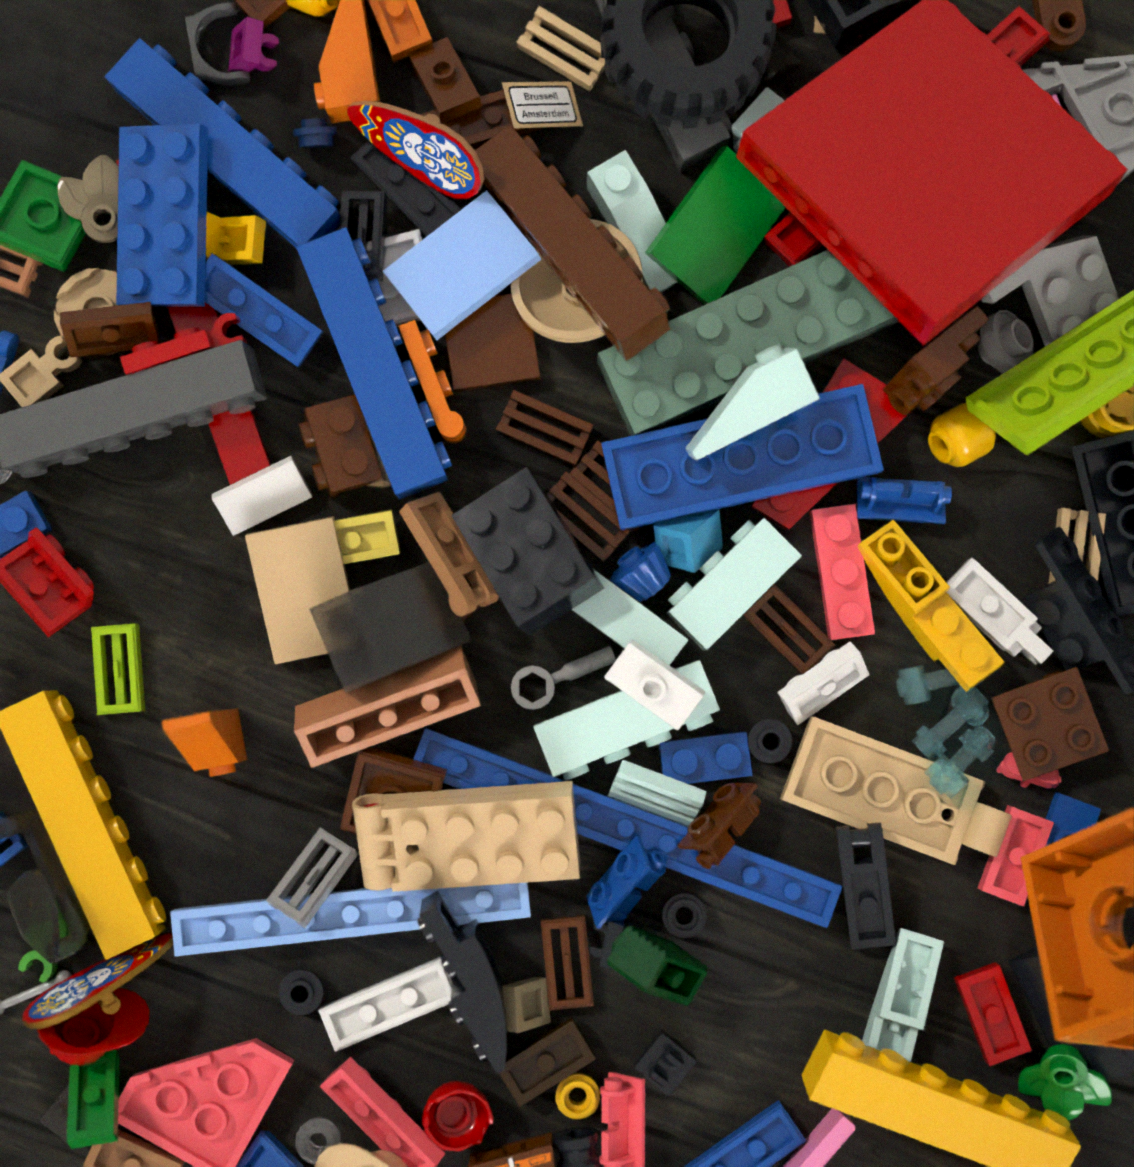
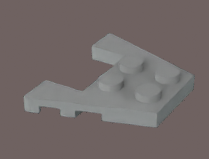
M1134 54L1085 59L1083 64L1060 66L1059 62L1042 63L1040 68L1022 70L1051 96L1059 93L1073 118L1080 122L1100 144L1112 152L1128 169L1120 182L1134 171Z
M1083 235L1047 245L982 298V302L995 303L1021 285L1043 343L1047 346L1117 301L1119 297L1097 236Z

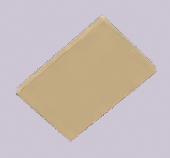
M334 516L245 535L275 664L357 648L363 644Z

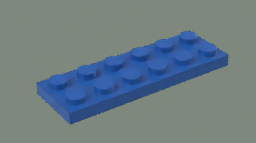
M860 384L818 394V400L698 460L688 455L686 447L707 419L602 442V450L620 530H628L883 472L884 469L864 385Z

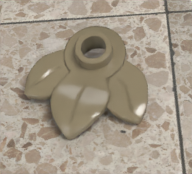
M100 155L89 163L83 173V180L61 177L57 186L60 204L66 214L80 220L86 234L94 241L100 243L113 242L117 240L119 167L107 155ZM102 213L110 214L111 220L107 225L101 226L96 224L98 215Z

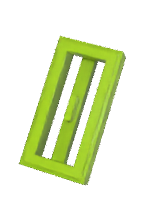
M139 624L91 627L97 715L145 711ZM124 633L127 636L131 693V703L127 704L122 636ZM105 635H111L116 705H110Z

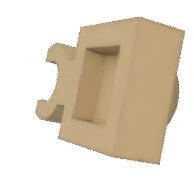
M57 336L51 339L46 346L45 354L41 358L30 349L0 373V382L21 407L47 400L63 387V384L56 376L60 372L74 371L81 365L83 360L80 357H69L66 360H59V351L66 346L63 337Z

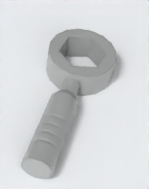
M607 646L565 664L561 670L552 674L542 667H524L512 679V696L517 704L524 708L532 710L542 708L553 697L554 684L582 677L614 663L616 658L611 647ZM532 672L546 680V695L535 702H531L520 695V679Z

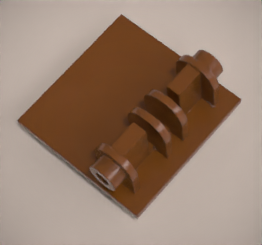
M1077 667L1063 672L1055 671L1042 676L1043 679L991 697L1023 781L1109 751Z

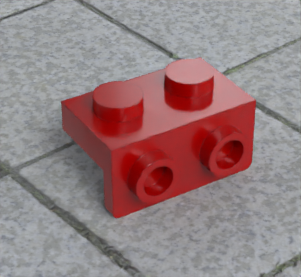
M35 527L28 532V541L0 559V583L49 638L92 606L94 596L92 590L94 585L81 568L73 569L65 560L64 549L52 535L49 534L45 537Z

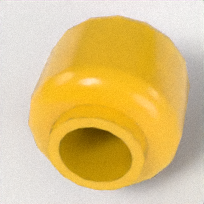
M967 403L959 404L938 415L931 423L928 436L929 447L933 455L940 462L954 467L966 466L988 454L994 448L996 440L995 431L970 413L967 409Z

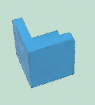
M719 509L658 522L653 525L655 543L659 545L665 562L670 567L695 573L717 551H720L723 546Z

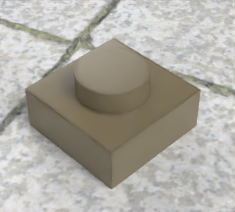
M531 977L502 986L507 1032L520 1033L551 1023L546 978Z

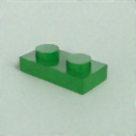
M116 1049L106 1051L102 1057L91 1064L83 1066L70 1065L67 1143L71 1149L118 1141L120 1056Z

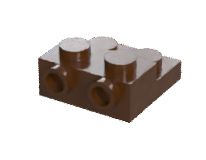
M978 306L917 353L883 388V391L888 395L890 404L897 412L906 416L918 405L923 411L927 410L962 378L957 371L969 360L965 353L981 340L976 332L989 320Z

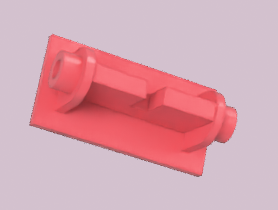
M608 1072V1078L604 1079V1086L600 1087V1094L602 1095V1123L608 1124V1130L602 1131L599 1162L604 1167H645V1079Z

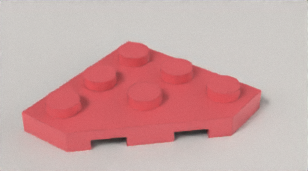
M255 1038L137 1072L129 1079L119 1097L118 1124L194 1167H236L295 1060Z

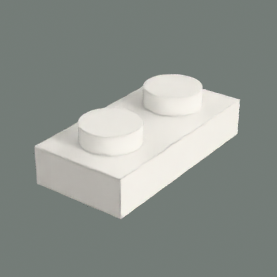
M850 641L840 649L829 652L820 663L803 675H797L792 678L786 687L778 691V694L788 714L799 725L869 676V672L861 653Z

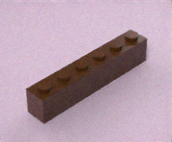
M509 125L475 150L483 166V186L626 362L670 330L666 315L670 307L663 295L655 287L651 290L647 289L641 281L643 275L637 264L630 256L621 258L615 250L617 244L611 233L604 225L596 228L589 219L592 215L585 202L577 194L570 197L564 189L566 183L559 171L552 164L547 168L540 161L542 155L538 147L528 135L521 138L514 128Z

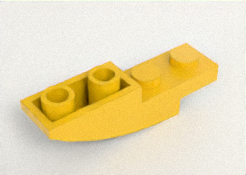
M894 519L858 544V549L867 566L902 621L934 662L939 659L966 692L1005 663L947 594L950 586Z

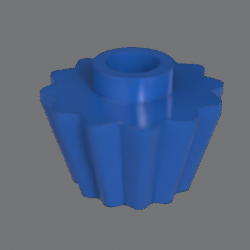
M653 542L650 545L643 546L641 549L634 547L626 552L618 560L617 564L619 567L613 572V576L609 580L622 591L641 602L662 589L669 581L671 574L659 545Z

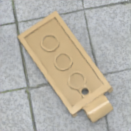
M813 716L809 718L780 797L781 800L858 829L867 828V823L881 822L884 839L956 865L958 860L957 855L961 844L997 857L1012 817L1011 814L977 802L979 794L984 788L985 781ZM948 808L951 812L950 817L947 820H943L941 816L942 811Z

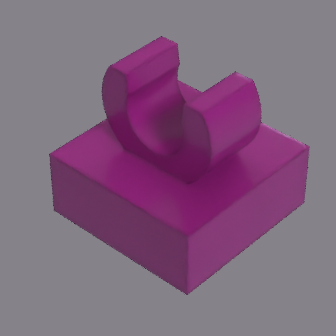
M246 17L232 29L228 72L247 71L249 73L254 68L267 72L276 66L277 61L266 58L261 51V46L273 49L279 43V39L269 33L263 34L264 21Z

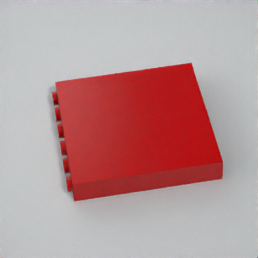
M922 0L743 131L736 158L923 345L1111 195L1128 170L1112 152L1100 144L1080 122L1069 115L1054 101L1048 92L1038 86L1022 71L1016 62L1007 57L991 42L985 33L976 28L948 0Z

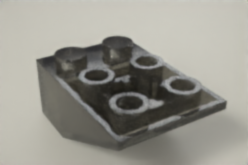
M430 562L351 590L309 608L346 694H350L472 641L462 617L456 615L451 610L449 594Z

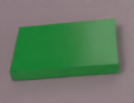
M728 146L721 147L648 247L645 254L702 304L706 305L721 298L785 209V206L736 158V154Z

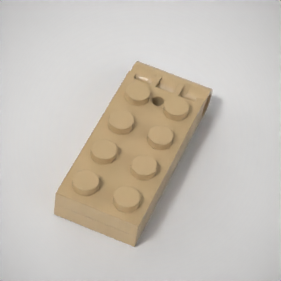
M572 781L439 790L436 792L372 793L359 796L352 802L364 887L369 890L379 891L392 887V892L580 879L581 862Z

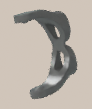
M236 3L216 4L193 16L185 17L195 76L200 81L206 80L207 82L224 86L241 85L250 82V75L247 71L219 72L210 67L198 52L199 41L207 25L217 18L236 15L238 13Z

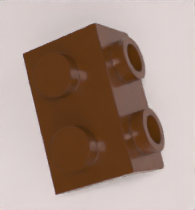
M355 394L305 408V422L298 424L305 448L313 447L318 463L311 466L319 490L327 489L329 499L338 497L341 492L382 481L381 471Z

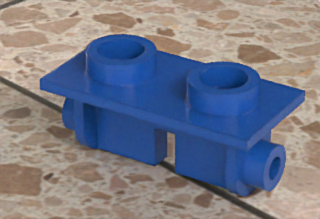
M860 477L857 478V519L886 521L894 519V521L945 524V504H950L952 489L951 486H945V482Z
M636 835L625 850L619 853L615 862L600 880L593 884L590 892L586 895L595 926L598 929L608 921H624L627 914L642 898L640 891L634 888L637 887L648 891L666 871L667 859L659 851H653L651 854L647 853L640 836Z

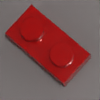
M994 962L954 977L982 1055L989 1066L1032 1051L999 964Z

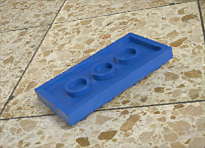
M200 123L119 127L116 305L151 302L152 307L205 306L208 128Z

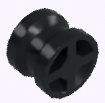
M574 1127L554 1134L553 1144L560 1153L557 1167H602V1164L599 1162L600 1156L595 1151V1144L598 1141L597 1130L593 1127Z

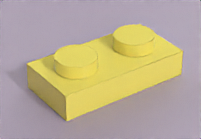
M393 510L334 521L344 564L401 553Z

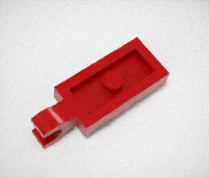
M226 313L216 320L210 332L206 330L200 331V328L193 327L175 333L174 340L158 344L157 341L138 344L132 348L133 353L120 357L126 375L238 340H242L247 344L246 338L242 335L234 338H227L226 335L227 328L230 325L241 322L240 318L235 313Z

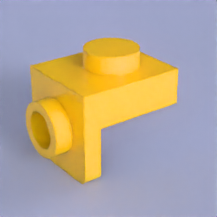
M207 212L206 260L213 253L229 265L262 264L266 220L256 215L220 218Z

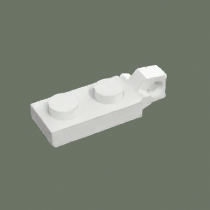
M968 559L946 582L950 586L947 594L967 618L998 647L1008 652L1012 657L1021 652L1036 665L1037 663L1042 664L1053 652L1036 635L1042 629L1036 622L1038 618L975 559Z

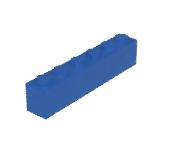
M139 38L105 75L106 80L113 89L153 125L200 123L208 128L207 171L260 218L266 220L267 224L295 248L333 233L340 225V214L336 208L339 205L338 200L323 186L319 185L315 190L303 179L307 174L292 159L286 157L282 162L271 152L274 145L261 132L254 129L249 133L238 124L242 118L226 102L222 100L217 105L206 95L210 92L209 89L195 75L189 72L184 77L174 68L177 64L176 60L160 45L157 44L152 49Z
M345 227L297 246L296 248L395 495L399 499H403L448 481L445 469L452 466L450 458L442 441L436 444L433 442L428 428L435 426V421L426 400L420 403L417 402L412 387L419 385V381L410 360L401 362L396 346L403 344L394 320L391 319L385 322L379 306L387 303L377 278L369 281L363 266L371 262L361 238L352 240Z

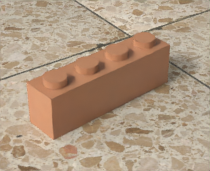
M460 645L295 706L294 732L311 768L481 706L477 683L463 648Z

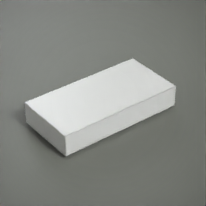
M292 456L212 494V500L233 536L312 498L311 491Z

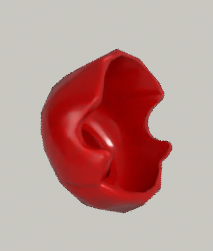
M455 1080L442 1084L429 1096L423 1109L422 1124L429 1140L439 1148L460 1152L475 1144L482 1143L489 1125L493 1124V1115L486 1095L471 1083Z

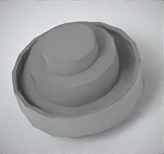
M1000 310L987 316L989 320L980 329L981 340L978 343L979 354L985 363L996 368L1000 373H1005L1033 355V337L1023 321L1007 310Z

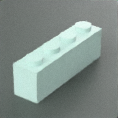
M696 660L676 668L675 670L706 691L704 697L682 725L686 724L688 731L713 722L711 714L719 711L720 708L701 661ZM622 690L533 726L553 777L563 774L565 781L589 772L587 763L604 757L606 764L631 755L628 747L645 741L647 748L665 742L672 738L669 730L674 729Z

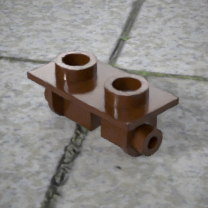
M727 783L719 788L713 796L714 801L706 811L690 823L687 828L688 833L677 845L678 848L696 850L699 853L696 856L697 862L706 869H710L713 865L718 866L736 843L727 832V829L730 828L735 836H742L753 820L760 814L759 806L761 801L756 795L752 794L758 787L757 784Z

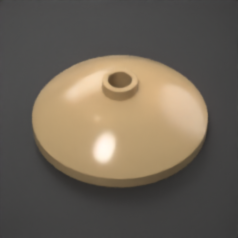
M590 219L596 228L600 225H604L617 244L616 252L622 259L630 256L643 275L638 252L630 239L614 226L599 220ZM541 256L539 262L511 283V293L518 313L525 323L538 334L551 340L566 343L585 342L604 336V333Z

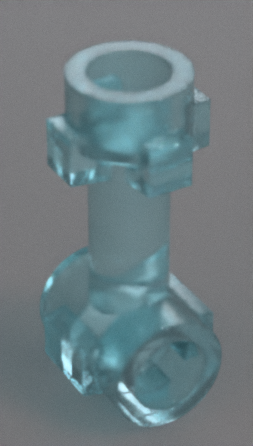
M924 665L897 670L899 679L895 680L899 697L904 698L905 705L932 700L931 690L959 685L948 669L925 673Z
M962 687L956 689L951 696V704L954 709L931 730L923 725L915 732L917 736L912 742L929 760L935 755L941 756L947 750L943 742L965 722L971 726H978L987 720L989 716L987 704L989 701L977 688H971L967 692Z
M975 726L972 730L970 728L967 729L959 737V740L964 745L950 760L942 754L924 772L930 778L928 782L941 795L945 793L950 799L954 797L969 782V779L963 773L976 758L984 762L993 753L991 749L996 743L995 737L985 727Z

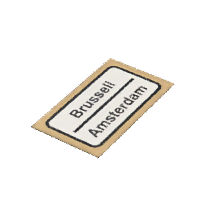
M571 82L502 83L514 128L583 126Z

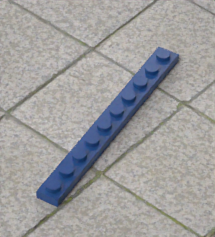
M425 728L413 759L448 769L444 783L458 789L565 781L559 777H553L551 774L429 728ZM573 783L577 832L579 835L622 851L625 850L636 835L640 836L647 853L651 854L653 851H659L667 859L666 868L828 928L843 887L839 883L734 844L718 866L713 865L710 869H706L697 862L696 856L699 853L696 850L679 849L677 846L688 833V826Z

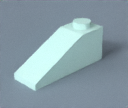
M624 150L587 172V189L607 223L623 232L635 246L642 265L643 283L647 289L651 290L655 287L662 293L678 282L648 257L645 252L666 223L648 186L627 151Z
M777 344L756 354L755 357L758 362L744 370L687 445L686 451L688 455L698 460L818 400L819 396L797 349L788 347L782 349L781 345Z

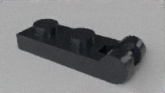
M881 822L867 823V828L850 830L849 825L836 827L851 950L896 945ZM870 846L871 856L854 858L853 848Z

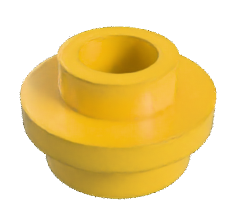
M573 1073L559 1082L555 1094L556 1104L559 1110L571 1119L587 1118L596 1111L599 1105V1087L589 1075ZM581 1088L586 1092V1097L579 1102L573 1101L569 1096L571 1090Z

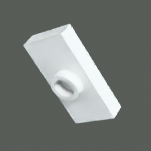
M631 639L604 677L676 730H679L706 692L633 639Z

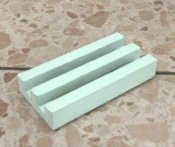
M622 760L608 796L689 826L704 803L706 791Z

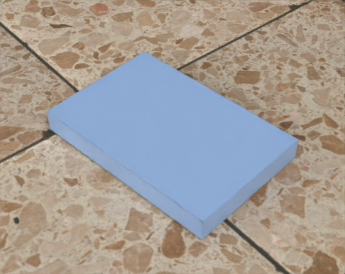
M486 190L384 269L383 273L433 337L438 340L534 266L541 258L535 248Z

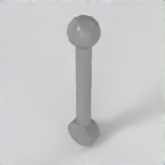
M62 970L57 973L54 979L7 999H0V1015L4 1013L6 1008L37 996L72 976L71 972Z

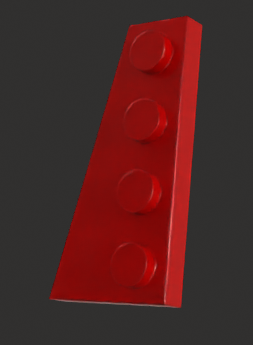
M843 359L822 393L863 384L878 444L906 416L897 412L890 404L888 395L883 391V388L886 386L885 383ZM837 483L757 500L753 502L750 508L785 530H789Z

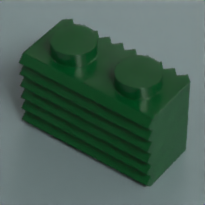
M633 926L626 927L624 932L618 935L612 945V952L607 959V965L646 994L649 993L655 997H662L668 1001L671 1000L685 1006L691 1003L708 973L707 965L702 964L700 960L688 954V951L682 950L680 946L675 945V942Z

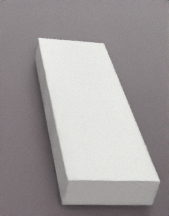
M441 957L320 1007L318 1011L334 1051L341 1050L448 1005L451 999L453 979L446 972Z

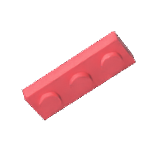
M856 504L811 510L810 519L828 638L830 640L875 634L864 558L858 549L861 537Z
M351 1057L334 1070L320 1085L324 1092L381 1150L395 1153L403 1159L408 1167H436L446 1154L429 1140L426 1132L403 1111L401 1105L391 1098L371 1078L368 1071L359 1066Z

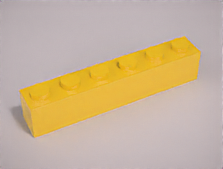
M57 690L42 691L1 710L0 728L104 958L107 960L165 931L166 927L163 922L166 921V914L159 899L155 896L151 897L145 884L148 875L143 862L138 856L133 857L126 842L129 840V832L120 816H114L108 800L111 799V793L107 783L102 776H96L89 761L93 757L91 748L82 735L78 736L71 720L74 719V711L70 702L64 695H59Z
M824 1029L801 1075L809 1100L989 1167H1070L1081 1147L1070 1128L1069 1121L1055 1111H1038L1013 1095L1006 1094L1004 1097L988 1092L984 1086L973 1080L965 1079L962 1082L951 1078L934 1065L923 1064V1066L907 1061L894 1050L883 1048L880 1051L869 1047L859 1038L849 1033L838 1035Z

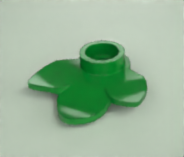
M1058 1044L1050 1047L1042 1057L1040 1064L1026 1067L1019 1075L1018 1088L1020 1093L1030 1096H1041L1045 1110L1055 1111L1067 1120L1077 1118L1083 1111L1084 1103L1108 1106L1112 1101V1091L1105 1076L1088 1069L1082 1054L1070 1045Z

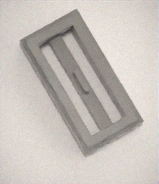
M320 827L268 897L267 903L276 910H280L288 918L295 920L303 928H306L358 856L356 850ZM324 844L330 845L316 866L309 872L289 903L283 901ZM339 852H341L342 854L340 855V857L334 863L332 868L326 874V876L318 885L313 894L310 896L308 901L305 903L302 909L298 911V908L301 906L303 901L306 899V897L317 884L319 879L325 873L327 868L333 862L335 857L338 855Z

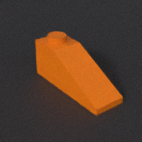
M340 0L319 64L321 82L314 83L318 109H326L332 124L351 121L347 114V108L353 102H380L364 0Z
M238 708L162 721L164 732L194 771L208 769L210 777L236 772L235 763L248 760Z

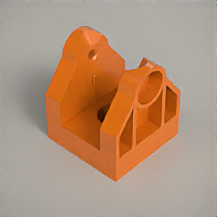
M1134 808L1020 857L1055 1039L1058 1041L1134 1050V947L1132 949L1127 947L1122 929L1125 910L1134 907Z

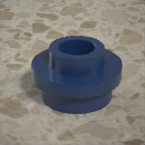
M326 118L301 120V128L293 129V136L298 137L299 148L334 146L333 135H337V127L328 126Z

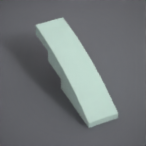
M595 571L605 589L572 610L625 649L631 639H633L670 665L688 639Z
M899 928L895 938L896 945L892 946L862 1041L865 1045L880 1051L883 1048L894 1050L911 1062L918 1029H924L944 941Z

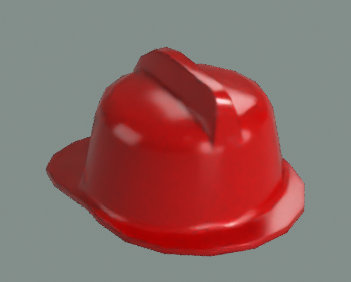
M117 988L113 991L120 1000V1008L116 1013L106 1014L96 1002L60 1023L45 1028H38L37 1032L40 1040L50 1049V1053L62 1062L77 1066L91 1064L102 1057L106 1051L129 1045L143 1035L149 1024L150 1015L146 1001L136 992Z

